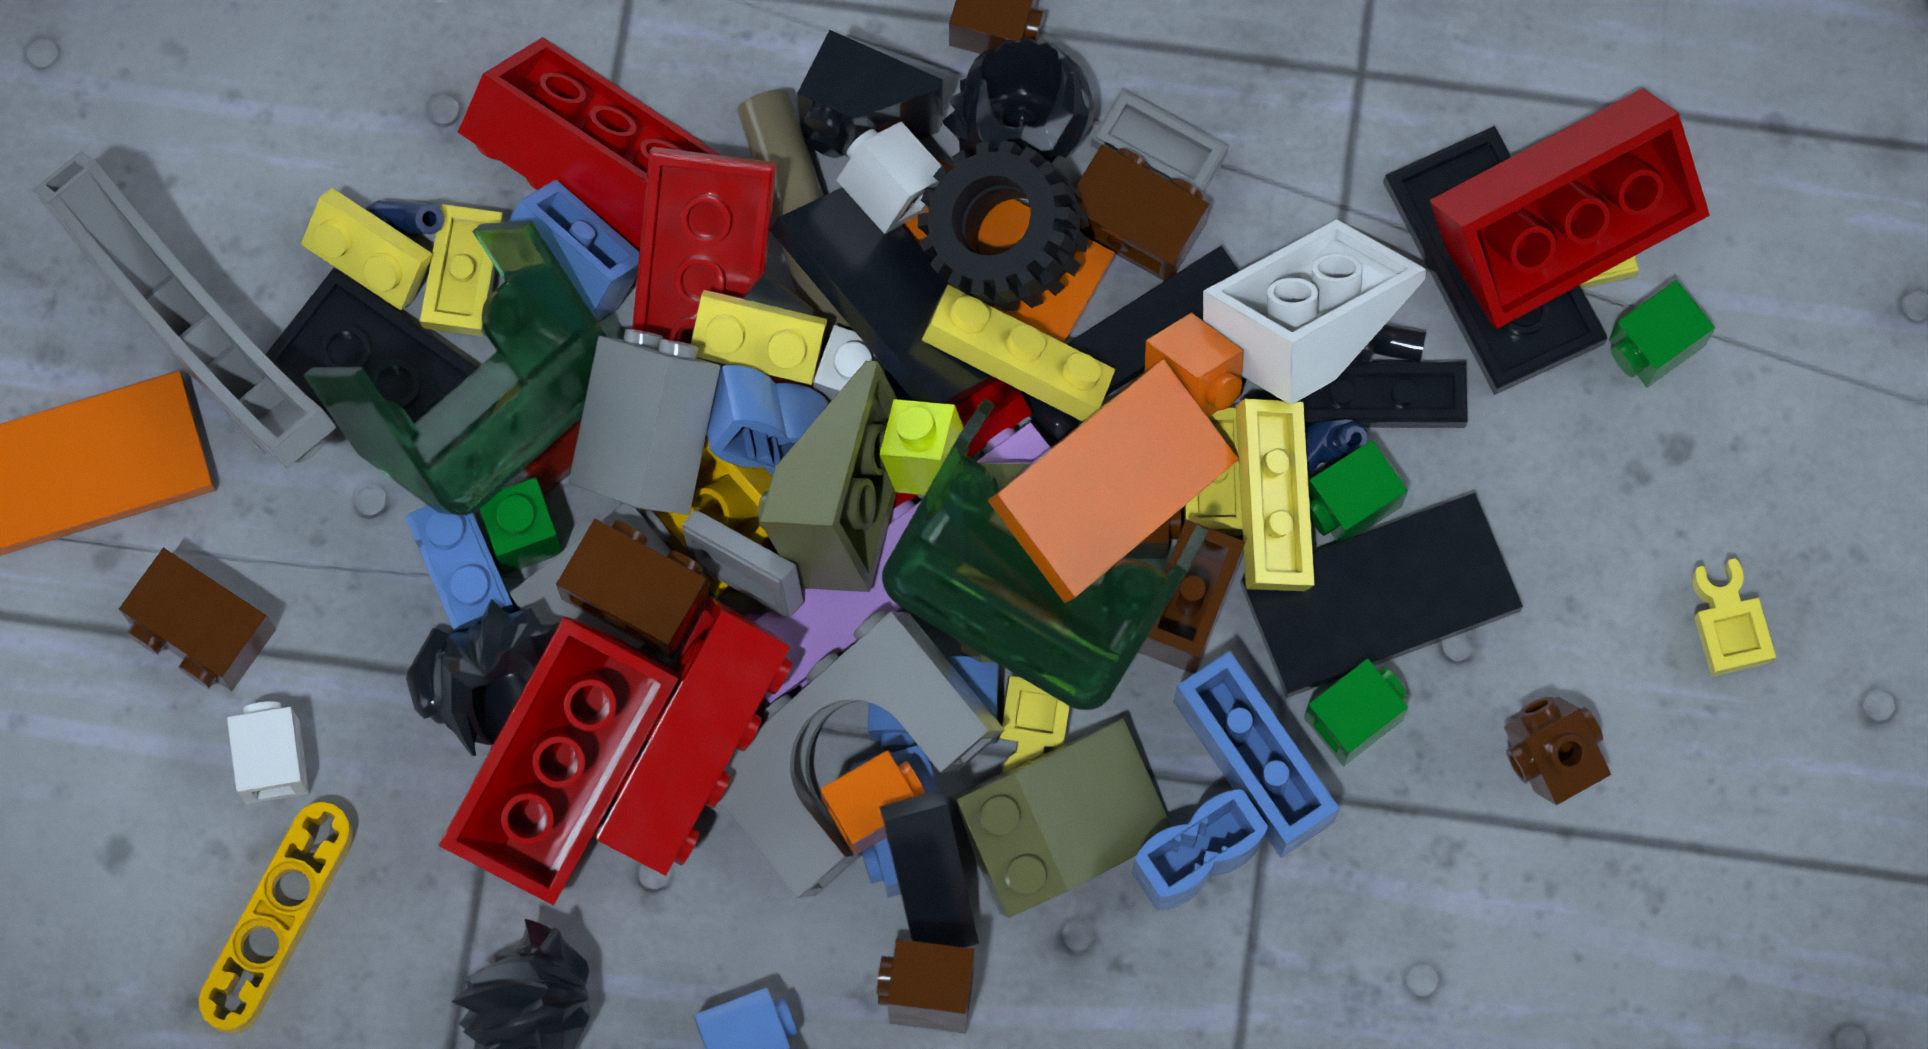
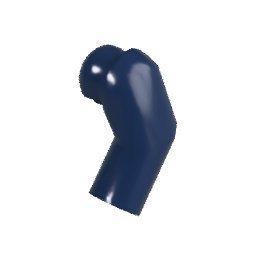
M377 200L365 208L368 212L404 235L434 234L442 228L444 223L443 212L434 203Z
M1346 419L1317 422L1307 427L1305 439L1308 479L1319 463L1340 461L1368 443L1369 435L1366 428L1358 422Z

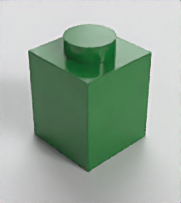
M1675 280L1617 322L1609 339L1613 345L1611 353L1625 374L1632 378L1637 375L1648 388L1704 348L1715 327L1681 284Z
M1371 440L1309 480L1310 520L1321 535L1326 536L1331 533L1337 543L1358 536L1402 508L1408 490L1374 441Z
M536 478L476 498L504 575L554 558L562 552Z
M1367 658L1309 703L1304 719L1344 767L1403 721L1408 710V706L1403 701L1407 698V693L1400 681L1389 669L1383 667L1378 671Z

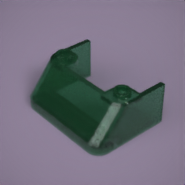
M532 221L480 224L472 231L505 281L486 299L481 317L485 334L497 352L415 424L401 406L395 402L383 399L362 367H312L304 374V377L357 454L441 514L463 516L477 511L582 417L598 336L607 337Z
M984 398L959 434L885 563L882 571L884 589L888 596L901 607L1066 705L1079 710L1096 709L1104 705L1112 696L1189 570L1208 531L1196 525L1167 574L1143 561H1121L1109 569L1098 588L1091 584L1076 598L1064 603L1017 539L988 523L994 509L987 500L999 491V486L994 475L986 467L966 456L995 404Z

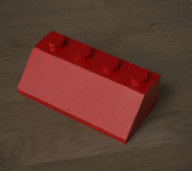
M543 37L482 74L457 132L474 143L483 155L503 162L524 176L527 182L536 190H539L555 179L558 180L637 251H640L650 149L657 147L723 156Z
M1644 88L1429 200L1448 254L1491 325L1496 329L1710 216L1679 113Z
M709 597L672 665L676 670L679 680L594 832L597 841L664 876L668 874L673 862L681 866L686 862L699 837L700 832L693 828L697 818L705 805L712 809L717 805L729 783L731 775L724 771L728 761L736 748L743 752L748 748L760 726L762 718L756 715L755 712L765 693L768 691L775 695L788 676L793 661L786 657L791 646L784 639L718 600Z
M563 616L438 846L554 906L679 680L675 668L618 637Z

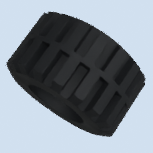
M988 141L976 144V155L970 156L964 150L952 156L956 165L949 172L941 166L933 175L940 182L935 191L926 188L921 199L929 207L928 213L918 214V228L928 236L919 241L923 253L932 259L930 265L937 274L954 288L966 295L979 299L993 308L997 304L1005 312L1018 311L1020 300L1030 308L1043 304L1041 293L1049 290L1056 296L1065 288L1059 281L1066 272L1075 276L1081 266L1074 259L1076 251L1086 252L1089 239L1079 229L1089 226L1088 215L1078 205L1083 201L1078 191L1058 169L1037 151L1026 147L1023 151L1015 142L1002 141L998 151ZM1016 198L1028 199L1030 204V221L1020 241L1003 253L980 255L977 243L978 231L988 212L1006 200Z

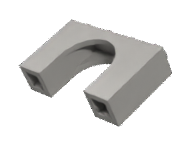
M879 611L865 620L853 633V636L857 639L854 645L840 657L837 653H832L823 658L807 673L806 678L810 681V684L793 699L789 694L780 697L762 712L760 717L762 718L761 722L763 725L757 730L752 742L744 752L736 748L724 769L731 776L719 801L797 898L816 896L862 856V853L853 856L828 811L815 793L810 778L809 757L811 746L819 728L830 715L838 709L858 701H866L882 707L900 722L940 773L958 772L1005 731L907 612L891 611L886 615L884 611Z

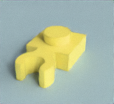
M1736 558L1728 560L1724 566L1725 574L1728 578V585L1717 587L1711 584L1707 578V571L1704 566L1697 567L1692 575V586L1696 595L1704 602L1709 603L1710 609L1697 612L1694 620L1711 678L1771 664L1776 659L1759 597L1745 601L1740 599L1738 591L1744 581V572Z
M1008 676L1000 724L1005 731L999 735L998 739L1016 742L1015 753L1011 754L1004 761L1001 773L1042 755L1045 746L1058 748L1064 745L1072 685Z

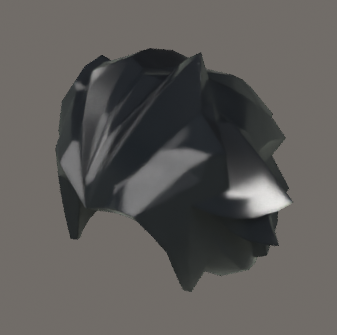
M1027 37L1019 42L1006 40L995 52L994 49L981 53L974 60L967 77L960 80V92L947 99L954 111L942 122L959 140L960 151L964 150L970 156L976 155V144L989 141L999 151L1001 142L1008 141L1015 142L1023 151L1026 147L1037 151L1052 164L1058 156L1068 157L1086 136L1094 119V103L1088 80L1077 63L1057 46L1048 42L1039 45Z
M491 599L486 607L481 624L470 626L467 632H456L449 635L445 651L436 653L432 675L433 702L443 722L456 734L471 756H476L475 743L493 745L556 631L559 622L537 618L531 608L508 614Z
M525 919V932L517 948L512 952L497 956L495 963L468 976L467 979L469 981H466L468 988L451 1001L469 1010L459 1022V1025L465 1029L463 1033L475 1041V1049H575L590 1018L589 995L586 989L589 975L588 962L563 939L557 928L553 927L551 929L536 921Z

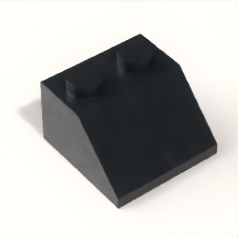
M829 30L797 92L800 126L804 138H807L806 143L815 151L831 158H839L840 154L849 157L847 150L860 135L870 129H875L879 133L902 121L919 140L937 134L943 124V79L832 30Z

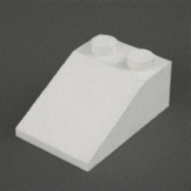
M1336 219L1204 290L1203 321L1244 350L1242 372L1244 378L1292 405L1335 381L1422 284L1426 277V269Z

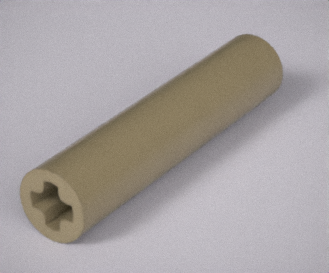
M771 90L754 95L743 101L738 106L737 112L753 160L777 163L772 206V218L775 223L778 217L823 197V193L790 93L786 90ZM782 246L798 297L814 309L812 316L827 319L822 340L823 349H825L834 325L851 331L854 330Z

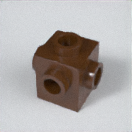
M1544 697L1524 706L1519 712L1520 718L1504 726L1513 746L1506 750V754L1516 775L1523 783L1530 782L1535 793L1555 805L1564 802L1611 775L1597 743L1603 741L1602 731L1596 719L1586 707L1580 709L1560 697Z

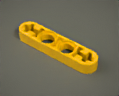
M327 802L311 803L302 808L295 817L205 981L198 999L199 1010L204 1020L218 1032L229 1035L239 1034L251 1028L257 1021L348 854L354 838L353 827L345 813L335 804ZM327 818H332V828L338 834V838L334 843L323 841L313 856L317 863L325 864L320 873H317L306 862L291 858L295 849H298L307 857L314 843V838L307 831L308 827L312 823L323 825ZM297 872L303 874L308 878L310 884L307 898L297 906L290 907L277 902L274 889L278 880L287 873ZM259 929L271 930L277 935L279 941L276 955L266 963L257 964L247 960L243 947L246 938L250 933ZM236 962L248 974L263 979L258 987H255L246 979L239 992V998L246 1005L245 1010L241 1014L230 1012L225 1020L219 1019L222 1009L214 1001L219 993L230 995L238 984L240 978L235 973L228 972L232 964Z

